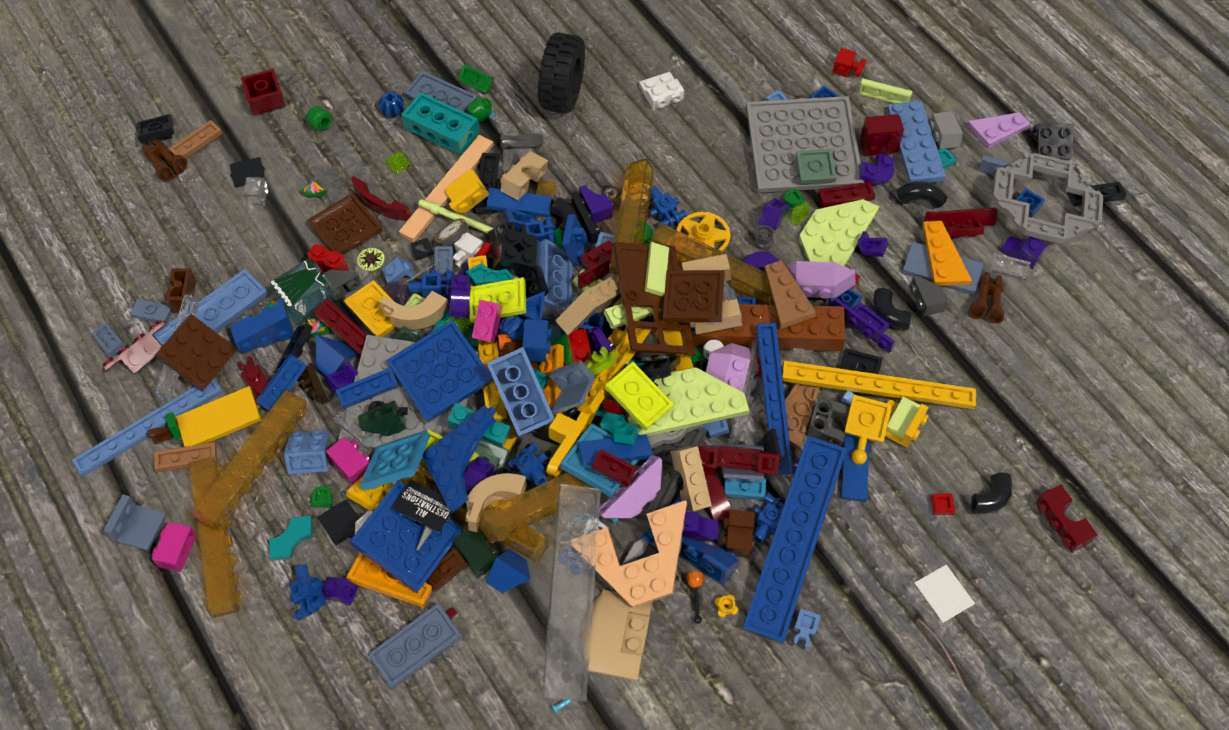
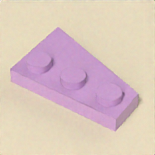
M1013 113L968 121L967 126L987 148H990L1029 129L1030 123L1021 113Z

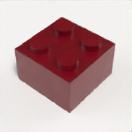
M274 68L240 77L253 115L286 106Z
M899 114L865 117L860 136V144L864 156H875L878 153L893 154L899 151L904 133V127Z

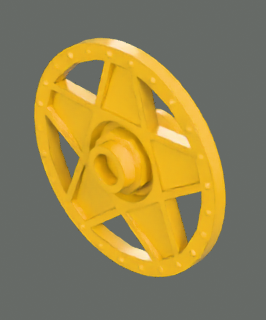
M696 212L681 220L676 230V239L678 243L683 245L682 250L687 254L697 258H708L719 255L727 248L730 242V229L727 223L718 215L709 212ZM696 217H704L700 223L691 220ZM715 220L718 221L725 230L714 228ZM682 227L689 234L683 240H681L680 236ZM725 241L724 244L715 251L714 243ZM699 246L703 253L690 250V248Z

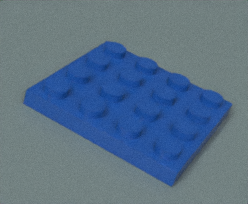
M453 319L386 360L427 423L454 407L455 403L462 402L494 381Z
M397 480L350 540L349 544L414 592L418 593L464 528L451 518H448L441 531L432 530L417 551L416 549L425 525L391 509L406 485Z

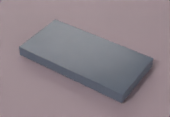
M424 71L416 77L403 93L405 98L413 101L422 92L465 113L468 111V104L478 97Z
M912 242L902 273L912 277L919 276L933 283L926 246ZM960 256L972 279L971 285H950L945 287L974 295L984 263Z
M437 603L368 653V656L393 690L463 638V636L441 605Z

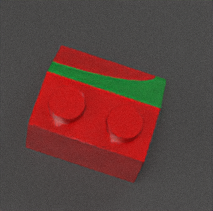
M586 329L576 330L569 335L565 333L551 343V346L557 344L564 346L563 367L580 360L583 363L587 360H593Z

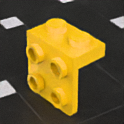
M473 169L466 171L445 189V192L452 201L449 203L450 207L460 215H464L490 195Z
M893 400L887 402V404L892 405L889 421L899 403ZM924 404L920 405L903 438L887 430L885 437L908 448L912 440H917L921 432L918 430L920 425H925L929 417L926 414L929 407Z

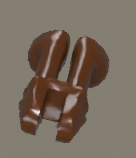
M153 139L151 142L154 147L149 148L146 144L142 145L143 155L156 166V175L160 180H173L175 177L174 172L180 175L185 171L188 164L186 158L182 155L173 156L163 142ZM164 158L172 167V169L168 165L164 164L161 161V159Z
M985 272L979 280L978 300L970 305L968 314L973 319L983 318L987 312L988 295H990L992 298L987 313V320L998 324L1004 320V311L1000 302L1004 287L1002 276L997 275L994 284L989 283L990 273Z

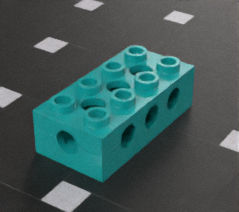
M422 92L417 95L401 114L404 129L459 155H462L480 133L478 118Z

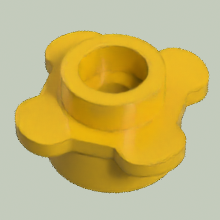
M728 595L715 599V605L719 610L718 616L724 618L729 614H737L738 608L735 606L734 596Z

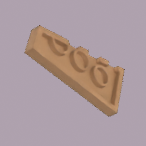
M783 261L765 265V274L771 289L773 302L775 303L780 328L782 329L814 318L816 311Z
M796 383L785 399L790 445L797 450H800L820 389L818 386Z

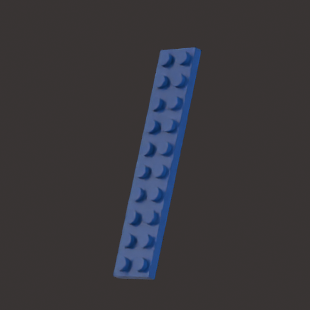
M811 436L807 437L743 630L782 644L784 643L845 457L846 448Z

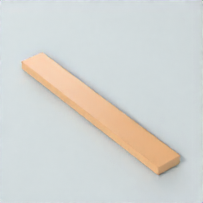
M478 135L425 201L438 203L444 207L450 199L445 192L446 187L469 169L474 170L481 162L482 153H488L494 146L493 141ZM419 206L399 230V235L415 242L436 217V214Z

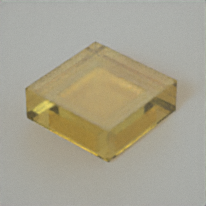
M538 180L536 194L551 196V199H554L556 181Z

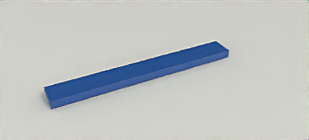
M776 323L757 324L768 432L771 429L776 430L782 461L778 467V475L793 474Z

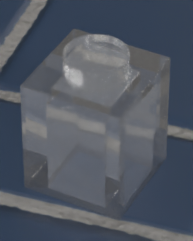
M246 177L243 195L247 205H265L268 187L264 177Z

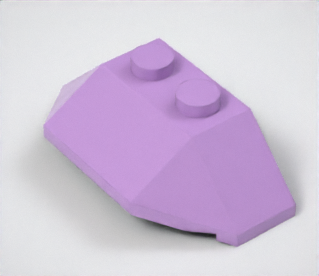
M795 261L786 265L806 297L835 298L853 287L856 283L855 270L838 263Z
M731 343L711 352L705 373L743 392L750 363V348Z
M651 455L635 471L629 486L622 485L614 497L606 500L595 513L604 518H632L640 514L642 507L647 502H651L656 497V493L661 489L662 459Z

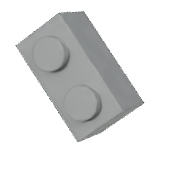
M953 111L933 113L929 125L939 148L960 147L963 132Z

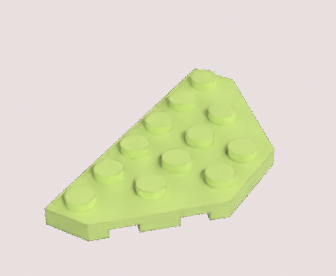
M863 199L815 210L799 236V241L803 245L807 261L834 262L846 266L858 246V239L863 231H867L879 210V206Z
M691 368L673 372L671 376L666 378L657 376L654 382L658 384V388L674 403V406L645 431L631 415L628 418V423L639 428V435L647 434V436L746 415L749 414V407L743 392L698 368Z

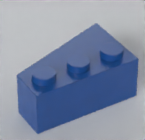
M282 299L277 301V305L269 309L267 307L261 309L262 313L254 317L249 315L230 325L239 353L250 352L253 349L266 347L272 343L286 341L293 337L292 324Z

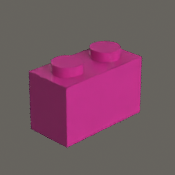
M479 300L472 338L496 342L503 305Z
M343 437L327 449L326 454L351 485H354L365 474L370 459L366 454L361 455L358 452L359 448L354 441L349 442L346 437Z
M168 522L161 531L159 544L152 553V560L160 568L182 572L197 534L190 526Z

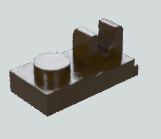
M309 363L306 367L307 370L303 371L299 377L300 381L307 379L301 384L304 389L314 386L311 391L315 400L319 398L322 405L329 402L312 363Z

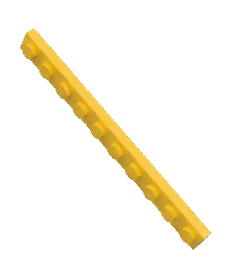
M486 255L468 258L469 269L481 263L487 267ZM497 337L495 343L477 339L480 360L491 374L487 363L499 358ZM495 381L483 388L485 406L487 408L492 406L497 409L493 416L495 420L507 422L506 406Z
M784 361L782 365V380L784 382L900 399L905 397L914 401L968 409L976 407L975 388Z

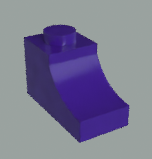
M586 185L579 187V196L584 198L586 210L592 214L593 224L613 218L614 204L611 199H608L606 194H596L589 190Z
M773 198L765 204L759 224L770 226L773 230L778 229L791 204Z
M1010 236L1000 252L1033 269L1040 260L1047 245L1031 236L1029 239H1018Z
M451 274L448 287L450 317H469L470 276Z
M477 457L469 463L463 475L467 495L470 494L478 483L492 476L495 465L490 463L489 460Z
M686 511L682 536L696 541L717 542L718 520L705 518L699 515V512Z

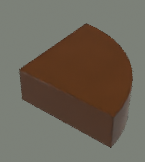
M168 428L148 429V434L154 444L174 438Z

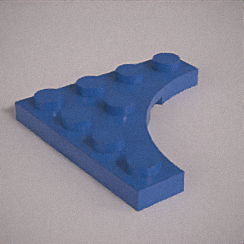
M485 405L423 453V458L448 508L452 512L469 500L465 479L463 478V469L467 466L471 454L469 450L474 441L479 440L484 432L496 422L489 408Z

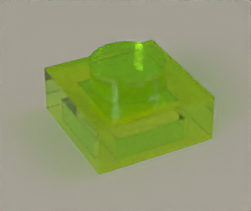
M401 151L385 159L394 174L410 167L409 161Z
M806 201L800 206H795L792 210L791 222L795 226L809 215L810 205Z
M451 317L445 322L446 324L453 319L462 334L472 328V323L467 318Z

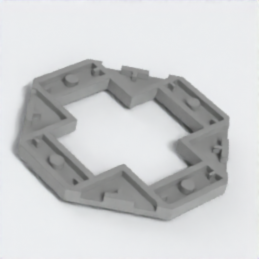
M1033 153L1024 160L1019 159L1010 163L1008 167L998 168L995 172L992 201L1024 235L1062 244L1099 227L1102 222L1103 195L1099 191H1095L1090 186L1091 183L1082 174H1078L1074 170L1075 166L1070 161ZM1033 171L1065 178V192L1083 196L1081 216L1065 213L1062 225L1028 217L1030 204L1012 199L1014 179L1030 183Z

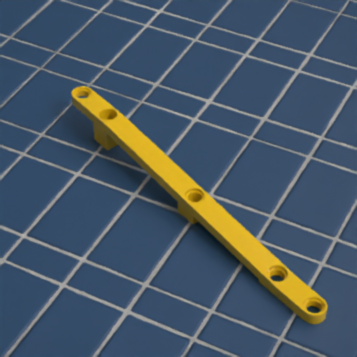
M673 241L670 246L676 247L678 259L682 252L683 245ZM627 326L624 331L615 328L608 339L612 342L613 350L616 349L626 335ZM600 405L594 414L581 411L576 421L561 413L557 414L549 426V438L561 445L547 466V474L555 478L559 476L563 470L560 468L561 462L590 426Z

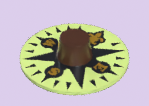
M368 248L358 255L357 263L363 270L373 271L383 265L385 260L384 254L379 249Z

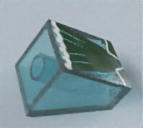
M309 259L304 260L269 282L278 300L282 299L288 314L297 326L302 325L313 311L332 293L329 287L331 282L327 276H322L319 266L316 263L312 264Z

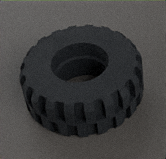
M557 32L552 34L547 41L541 60L538 81V102L544 110L566 114L571 112L575 106L581 88L585 62V43L579 36Z

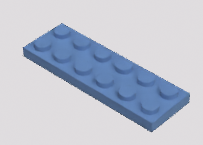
M922 101L889 104L887 108L888 114H899L904 127L899 150L909 183L915 181L929 183L945 181L946 174Z
M244 269L154 333L153 336L163 346L190 314L217 333L269 294Z

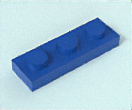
M289 354L256 399V402L273 413L307 365L292 354Z
M388 368L336 389V393L342 408L346 409L399 386L392 369Z

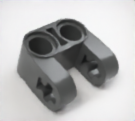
M827 399L818 400L810 417L807 428L808 435L837 446H842L845 433L829 427L830 418L846 422L850 407Z

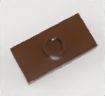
M454 548L442 558L427 581L437 592L469 564L458 549Z

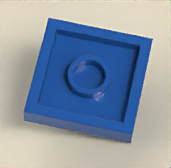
M571 214L567 218L562 245L573 265L580 266L581 255L585 254L584 247L588 241V236L577 220L576 215Z

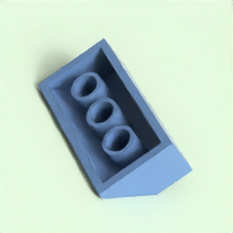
M544 239L537 244L536 265L542 268L549 293L544 297L542 316H560L572 304V261L564 248Z
M523 347L487 363L519 437L553 422L555 418Z

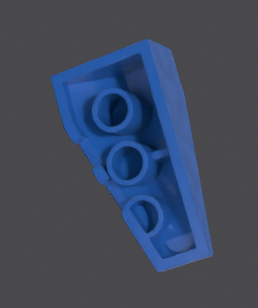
M682 536L679 556L721 586H724L738 567L739 560L736 555L730 551L726 552L722 548Z

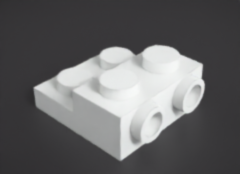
M670 72L639 82V87L653 110L684 100V89L678 79H674Z

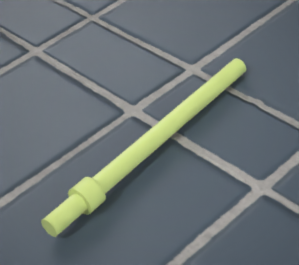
M423 199L419 201V206L431 210V213L436 215L441 214L453 220L462 218L467 222L468 226L485 233L493 229L490 226L445 209L438 203H430Z

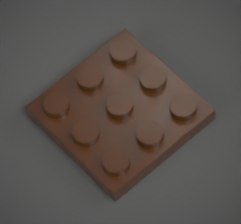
M353 193L307 219L308 224L330 251H336L342 255L383 231L381 225Z
M667 271L663 323L722 322L725 271Z
M190 314L155 356L203 392L237 351V348L194 315Z

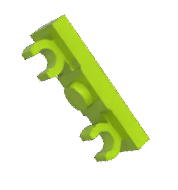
M601 347L600 353L602 355L594 351L592 354L593 360H587L584 362V365L595 376L614 366L618 355L614 350L608 352L605 347Z

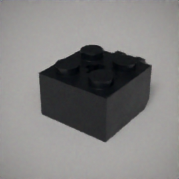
M514 222L509 223L508 229L502 227L494 242L493 270L508 269L513 275L525 277L527 272L536 266L537 236L526 234V225H520L518 231H515Z

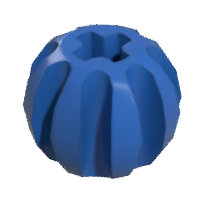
M394 91L385 92L379 99V109L388 117L398 116L404 109V100L400 94Z
M518 316L504 318L499 325V334H507L512 339L523 337L524 321Z

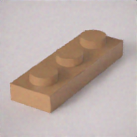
M210 120L168 149L173 156L182 155L187 159L223 133Z
M215 442L154 451V469L157 473L217 464V445Z

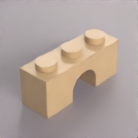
M531 151L527 155L522 156L520 161L516 165L514 164L510 171L501 177L500 191L519 200L528 191L530 179L538 182L546 174L548 160Z
M687 446L670 451L674 469L679 471L683 478L684 489L679 491L682 501H687L686 510L696 511L712 506L698 446Z

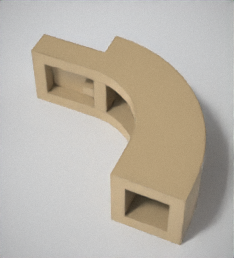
M431 291L423 302L415 306H402L385 296L379 301L382 313L387 317H391L392 325L406 330L429 327L442 319L449 310L448 299L434 291Z
M509 473L497 474L478 483L468 495L469 500L466 502L468 510L466 522H468L469 530L477 532L483 513L490 504L497 501H510L521 504L526 489V476Z

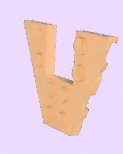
M685 500L648 513L647 517L659 553L622 566L619 564L608 528L568 542L634 608L673 594L688 504Z

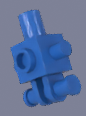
M657 186L648 191L653 199L649 215L651 217L656 215L659 220L658 226L661 230L667 226L672 227L674 222L678 224L681 219L687 217L685 210L676 213L677 205L680 203L677 197L672 199L668 192L662 195Z
M551 217L544 219L545 225H543L542 220L535 221L534 218L524 222L526 234L537 236V244L544 239L556 244V228L552 224L553 219Z
M431 270L429 273H422V281H409V292H423V296L426 299L431 291H434L441 296L445 293L444 297L448 299L451 274L454 275V272L451 270L446 271V278H442L441 273H437L435 270Z
M532 442L528 448L524 447L522 449L523 453L515 454L516 457L508 461L513 470L518 466L520 471L516 473L517 475L526 476L532 484L535 482L538 487H543L548 481L545 476L547 469L543 462L548 457L544 452L536 456L534 452L540 449Z
M770 493L764 498V502H768L765 508L761 509L757 506L754 510L755 515L758 516L756 523L758 528L753 534V538L759 543H763L768 534L774 536L785 502H781L780 497L775 498Z
M306 564L295 567L297 580L289 584L291 591L290 600L293 604L300 605L301 608L294 612L297 620H302L304 616H311L319 611L321 606L326 605V599L323 597L321 589L323 582L321 579L309 575Z

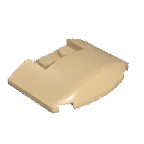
M609 590L601 592V595L591 605L582 630V656L587 664L585 667L588 672L638 681L653 601L633 608L618 592Z

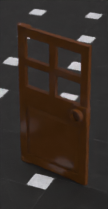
M614 242L630 351L695 356L690 323H662L659 308L664 307L665 293L663 296H658L644 291L649 245ZM667 245L666 247H669L667 271L680 270L676 247ZM632 307L652 308L654 322L634 321ZM635 328L656 329L658 344L637 343ZM663 330L683 331L686 346L665 345Z

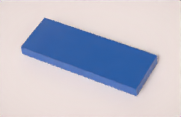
M489 188L488 190L490 195L487 198L486 209L504 211L510 208L530 215L550 217L551 196L525 193L519 200H516L501 192L500 189Z
M647 434L638 435L634 445L614 442V438L580 441L577 444L583 466L593 465L600 449L623 461L648 459L653 455Z
M845 434L844 448L847 450L842 468L841 499L866 502L870 440H867L865 447L867 460L865 463L858 465L852 461L851 454L857 449L859 438Z

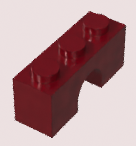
M1060 484L1042 493L1035 503L1038 510L1048 519L1050 527L1058 533L1063 545L1073 553L1091 544L1098 534L1086 518L1080 521H1072L1066 517L1064 511L1068 509L1073 500Z

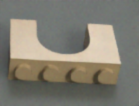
M727 254L682 263L683 270H724L725 281L731 280ZM737 299L723 302L722 322H690L691 328L695 327L696 335L742 326Z
M618 274L584 291L555 320L567 335L576 331L595 312L603 314L605 309L612 307L621 298Z

